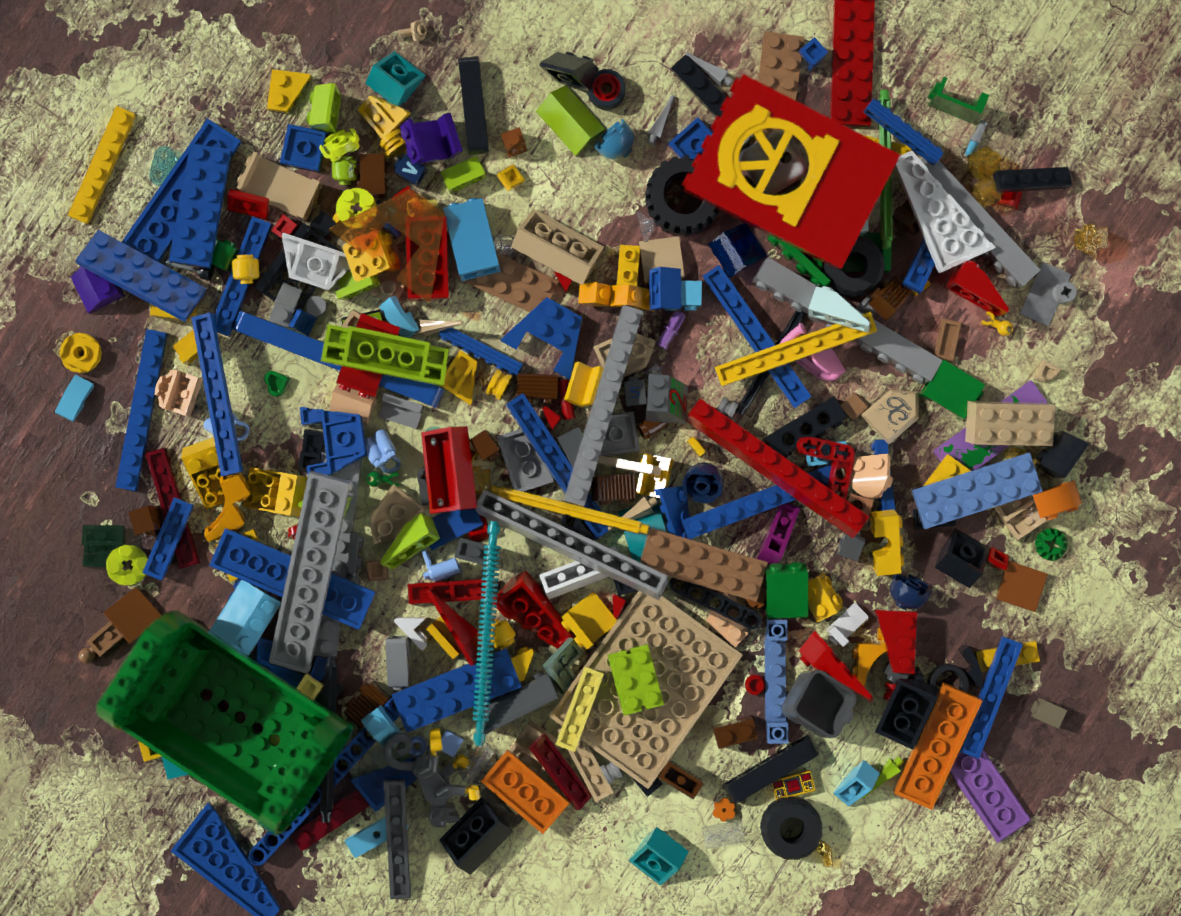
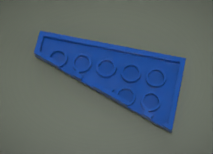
M209 801L171 849V852L253 916H275L281 907Z

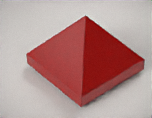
M991 547L988 562L992 568L1007 570L1010 556Z

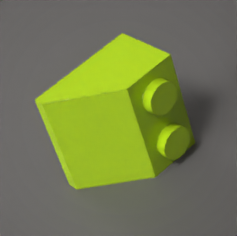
M336 84L315 85L314 92L311 91L310 104H312L311 111L307 113V123L311 129L329 133L336 132L342 97Z

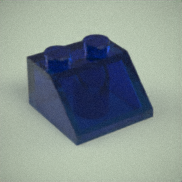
M745 222L723 232L708 244L729 278L741 273L767 256Z

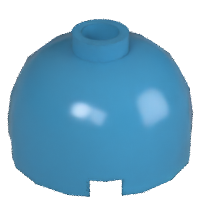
M621 119V124L618 121L614 123L601 136L603 141L601 143L597 141L594 146L605 158L618 159L621 156L626 158L633 150L631 148L634 143L633 130Z

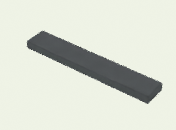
M405 778L384 779L390 900L411 898Z

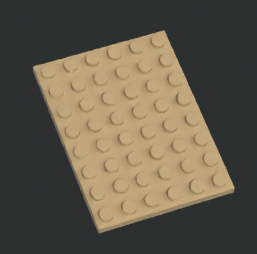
M638 591L585 664V667L601 672L604 675L580 740L649 789L743 655L663 596H661L660 600H657ZM648 644L664 705L647 710L642 706V711L624 716L607 654L620 650H626L627 654H629L628 648ZM584 667L549 714V717L561 726L565 720Z

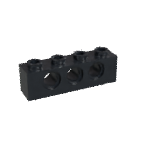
M833 396L764 437L763 440L766 445L787 458L792 455L791 450L797 447V442L800 438L815 436V438L819 439L827 434L825 430L832 426L835 429L844 423L843 419L847 416L836 397ZM820 414H825L828 417V422L825 425L818 421ZM803 424L810 426L811 431L809 435H804L801 432ZM786 434L793 437V443L790 446L786 445L783 441ZM808 442L804 443L803 447L809 445Z

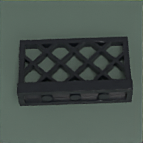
M304 222L293 235L307 240L312 234L318 239L319 245L323 242L328 248L340 251ZM284 249L255 285L256 289L274 302L277 296L274 297L268 292L272 285L281 284L282 286L283 283L295 282L296 288L299 289L298 280L283 281L282 272L284 269H287ZM280 276V281L275 282L277 278ZM310 284L311 289L306 293H301V296L305 295L302 301L299 298V305L296 307L293 316L298 308L301 309L317 286Z

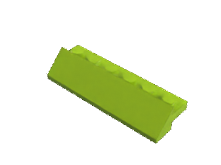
M328 324L321 362L444 386L449 349L431 346L429 342L353 326L345 328Z

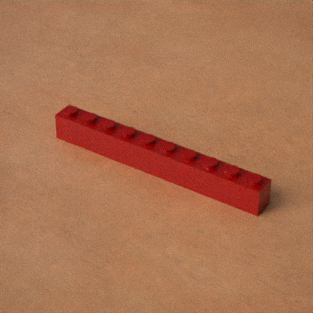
M701 398L689 412L686 422L852 539H854L868 520V515Z

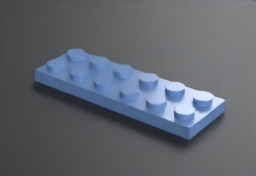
M1030 453L911 490L924 529L1043 492Z

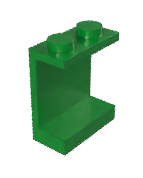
M943 77L940 82L936 81L927 97L930 99L928 106L971 124L982 114L989 98L988 94L982 92L970 105L942 93L948 79L947 77Z
M943 359L934 377L924 385L919 396L924 399H930L957 415L958 420H964L967 418L968 401H979L985 392L983 390L985 384Z
M793 562L790 565L773 563L770 566H766L767 603L765 604L767 619L808 617V570L806 565Z

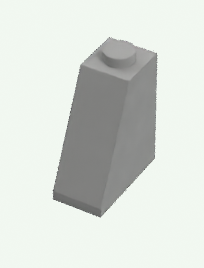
M389 636L385 639L388 686H393V690H403L411 684V639L408 636Z

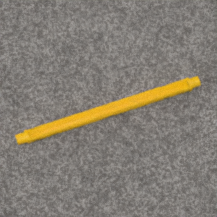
M493 486L491 489V493L512 502L616 527L637 534H648L649 525L642 524L640 521L618 517L502 486Z

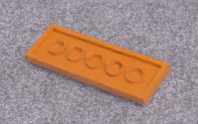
M946 683L942 684L933 709L895 786L894 794L928 809H933L980 708L981 698Z

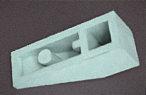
M825 286L822 288L816 287L808 308L809 316L869 333L870 322L837 292Z

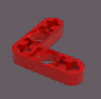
M813 437L800 438L797 442V450L800 454L832 461L827 487L833 492L838 490L840 496L846 499L855 457L854 449L847 444ZM808 442L809 445L816 446V448L806 450L803 444ZM824 444L830 447V453L826 456L821 452ZM836 450L845 451L848 453V456L844 457L843 455L835 454ZM839 468H843L845 471L843 479H838L836 476ZM834 483H843V485H835Z

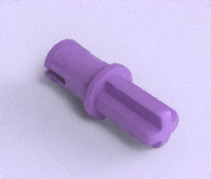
M675 311L667 326L663 327L665 330L656 342V345L664 350L668 349L674 336L678 335L677 331L685 319V315L682 312Z

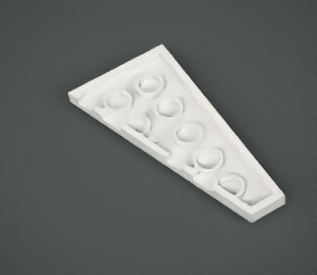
M913 151L899 157L895 170L938 273L996 248L983 235L984 233L980 228L975 226L954 198L943 189L942 184L930 174L928 168Z

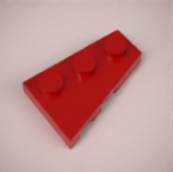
M875 610L892 672L915 674L917 612Z

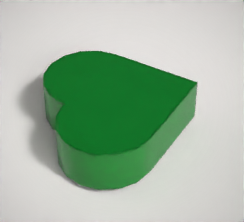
M275 371L267 372L264 376V381L268 385V392L275 397L283 395L290 378Z

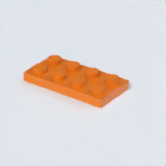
M509 749L504 752L481 779L485 786L542 834L547 831L570 804L563 795Z

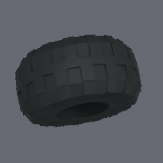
M858 237L848 256H857L863 260L865 264L863 276L851 278L844 274L842 269H835L823 263V274L830 280V287L834 292L844 297H861L870 293L878 286L884 274V257L878 246L865 237Z
M794 796L779 798L771 802L763 812L760 822L761 835L766 846L776 856L786 860H799L809 856L816 850L822 839L823 826L817 810L802 798ZM792 817L800 819L803 826L799 835L793 838H785L780 834V826L786 819Z

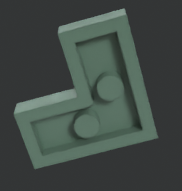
M570 637L542 665L563 695L576 678L570 667L583 654L576 641Z

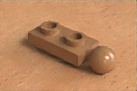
M109 621L87 641L91 647L83 648L79 652V660L84 664L93 662L95 653L99 657L103 656L123 636Z

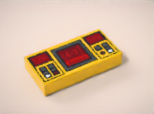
M810 770L783 776L771 783L776 800L782 797L797 796L816 791Z

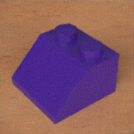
M82 266L71 276L72 282L89 314L125 296L121 287Z

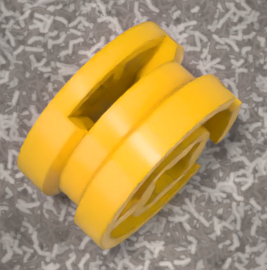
M401 128L387 134L379 143L382 149L386 150L385 153L388 158L398 156L407 150L405 140L401 136Z
M498 368L487 387L486 394L494 395L497 400L501 401V397H504L513 375L509 373L506 375Z

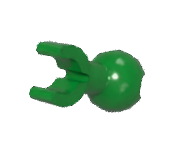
M373 471L368 474L367 483L371 487H378L382 483L392 486L394 483L388 479H391L393 476H399V474L381 475L379 472ZM370 476L373 477V481H372V482H369V481H368V478H369Z

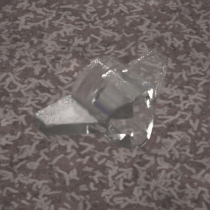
M638 212L637 217L643 240L648 242L654 231V220Z

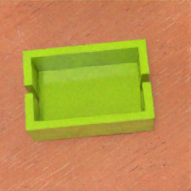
M648 644L628 648L629 654H627L626 650L607 654L624 716L642 711V706L647 710L664 705Z

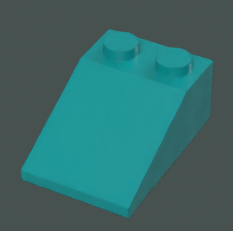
M658 504L652 507L654 513L635 519V521L649 525V528L666 532ZM631 508L618 511L619 517L625 515ZM623 530L631 559L640 562L647 534H637Z

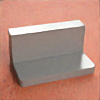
M383 393L381 400L383 404L379 417L417 429L425 406Z

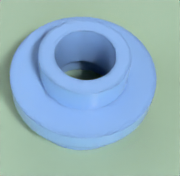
M414 736L411 738L412 748L409 754L419 757L426 752L427 742L420 736ZM414 743H419L421 748L419 750L415 749Z

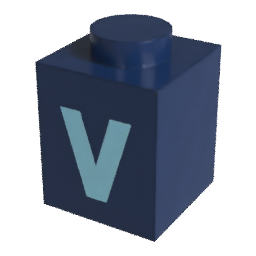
M406 154L403 158H399L394 166L397 176L417 188L428 171L426 166L422 164L412 165L411 159Z

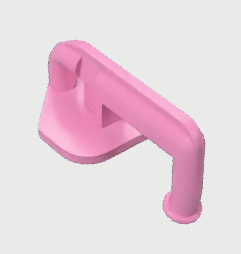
M799 323L779 344L798 338L801 334H806L805 326ZM828 349L795 361L818 379L834 381L845 373V369L833 349Z

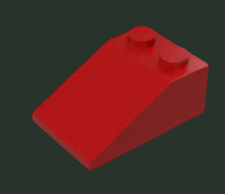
M965 261L956 267L945 286L946 289L984 311L993 313L995 317L1008 313V306L977 263Z

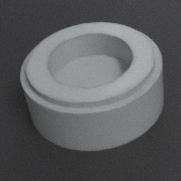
M312 296L306 302V310L312 316L319 317L326 312L327 303L319 296Z

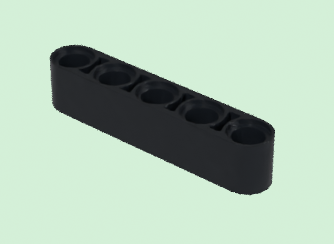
M479 56L458 58L469 155L489 153Z
M673 577L670 579L669 588L673 596L747 633L753 634L759 631L762 619L757 612L707 587ZM680 582L684 585V588L676 590L673 585ZM698 591L703 596L700 599H694L691 594ZM716 600L720 602L721 606L712 608L709 603ZM735 609L739 615L734 618L730 617L728 611ZM752 618L755 619L758 624L754 627H751L746 623V621Z
M806 735L730 779L723 786L733 803H738L812 760L820 752L810 735Z

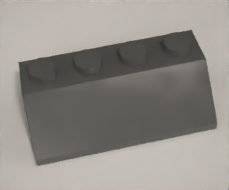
M540 671L532 675V680L525 682V680L521 681L522 687L492 699L490 705H486L490 707V710L485 712L490 713L489 716H485L489 718V721H485L484 733L488 734L557 699L559 692L548 673Z

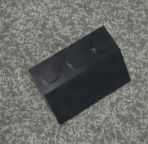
M899 678L875 732L913 750L938 698L940 689L921 680Z
M481 797L439 841L455 865L471 875L511 835L513 829L505 818L485 798Z

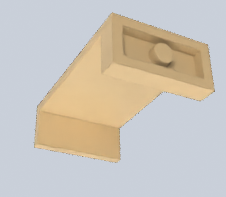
M253 152L252 156L250 155L246 160L244 173L238 177L237 189L241 192L269 198V205L307 222L323 187L321 182L313 178L311 180Z

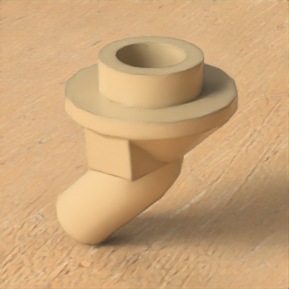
M419 20L412 22L411 28L398 30L399 38L412 36L413 41H423L427 34L426 26Z

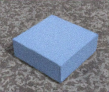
M446 729L441 738L442 752L454 758L464 739Z

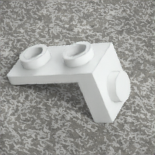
M853 603L826 629L829 634L827 638L835 646L839 644L844 647L849 642L847 638L868 619V615L856 603Z

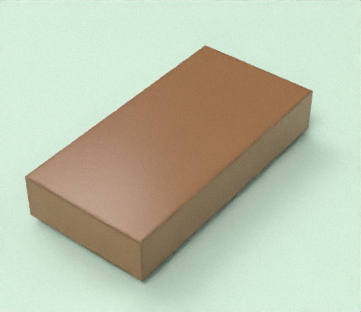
M941 319L933 355L941 360L954 362L962 326L961 322Z

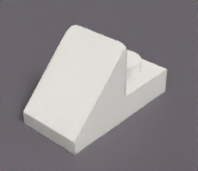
M427 617L396 618L394 622L422 651L429 644L427 641L429 638L422 630L418 631L416 628Z

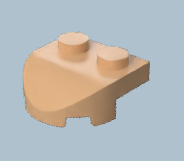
M170 370V373L166 376H161L157 381L155 396L158 397L160 402L158 405L163 409L191 417L203 379L177 370Z
M879 454L854 457L850 478L851 487L864 498L876 499L881 497L882 493L891 487L893 478L890 476V455Z

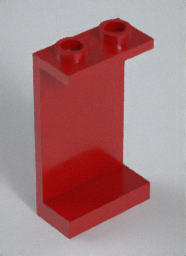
M363 313L360 314L356 325L357 328L396 336L400 330L398 326ZM342 366L336 384H339V389L350 392L353 389L359 391L358 396L370 399L371 396H376V391L383 374Z

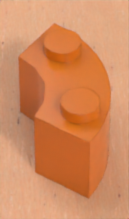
M1075 480L1058 484L1043 490V492L1033 494L1040 519L1044 517L1046 520L1057 518V513L1063 511L1068 513L1078 510V505L1082 504Z

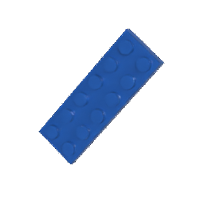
M190 143L169 262L211 269L232 154L230 149Z
M97 230L76 258V264L183 322L187 321L206 293L207 288L100 230Z
M507 648L493 653V656H489V658H493V662L489 661V664H493V667H488V669H492V672H488V674L492 675V678H488V680H492V683H487V685H491V689H487L491 691V694H487V696H491L490 699L522 687ZM468 663L393 693L392 697L406 733L478 705L474 704L475 700L478 701V699L474 698V695H478V693H474V690H479V688H475V684H479L475 682V679L480 677L475 676L480 674V672L476 671V668H480V666H476V663L470 666Z

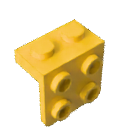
M374 230L343 245L346 259L356 282L373 277L384 271L394 272L400 269L398 264L399 258L393 251L392 239L387 231Z
M591 592L562 615L563 621L561 623L568 632L573 631L576 635L574 640L581 648L584 646L588 649L597 639L613 627L617 619L614 618L595 592Z

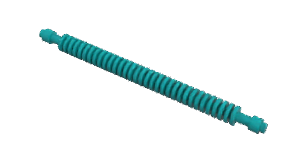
M490 521L487 530L489 545H484V549H488V551H484V554H488V556H484V559H487V561H483V564L487 565V567H483V570H487V572L482 573V575H486V577H482V580L486 581V583H482V586H486V588H481V591H485V593H481V596L485 597V599H481V602H485V604H480V607H484V609H480V612H483L484 615L479 617L484 619L479 620V623H483V626L479 625V628L483 629V631L478 632V634H482V636H478V639H482V642L478 641V645H482V647H477V650H481V652H477V655L481 656V658L477 657V661H481V663H476V666H480V668H476V671L480 672V674L475 676L480 677L475 679V682L479 683L475 684V688H479V690H474V693H478V695H474V698L478 699V701H474V704H478V706H473V709L477 710L473 711V715H477V717H473V720L477 721L476 732L473 735L475 746H483V742L486 741L484 725L485 721H489V718L485 716H489L490 713L485 711L490 710V707L486 706L490 705V701H486V699L491 698V696H487V694H491V691L487 690L491 689V685H487V683H492V680H488V678H492V675L488 674V672H492V669H488V667H493V664H489V661L493 662V658H489V656H493V653H489V651H494V648L490 647V645H494V642H490V640L495 638L491 637V635H495V632L491 631V629H495V626H491V624L496 623V621H492V618L496 619V616L492 615V613H496V610H492V608H497V605H493V602L497 603V600L493 599V597H497V594H493V592H498V589H494V587H498V584L494 583V581L499 579L494 578L499 576V573H495V571H499V568L495 567V565L500 564V562H496V560H500V557H496V555H500V552L496 550L501 549V546H497V534H500L498 521Z

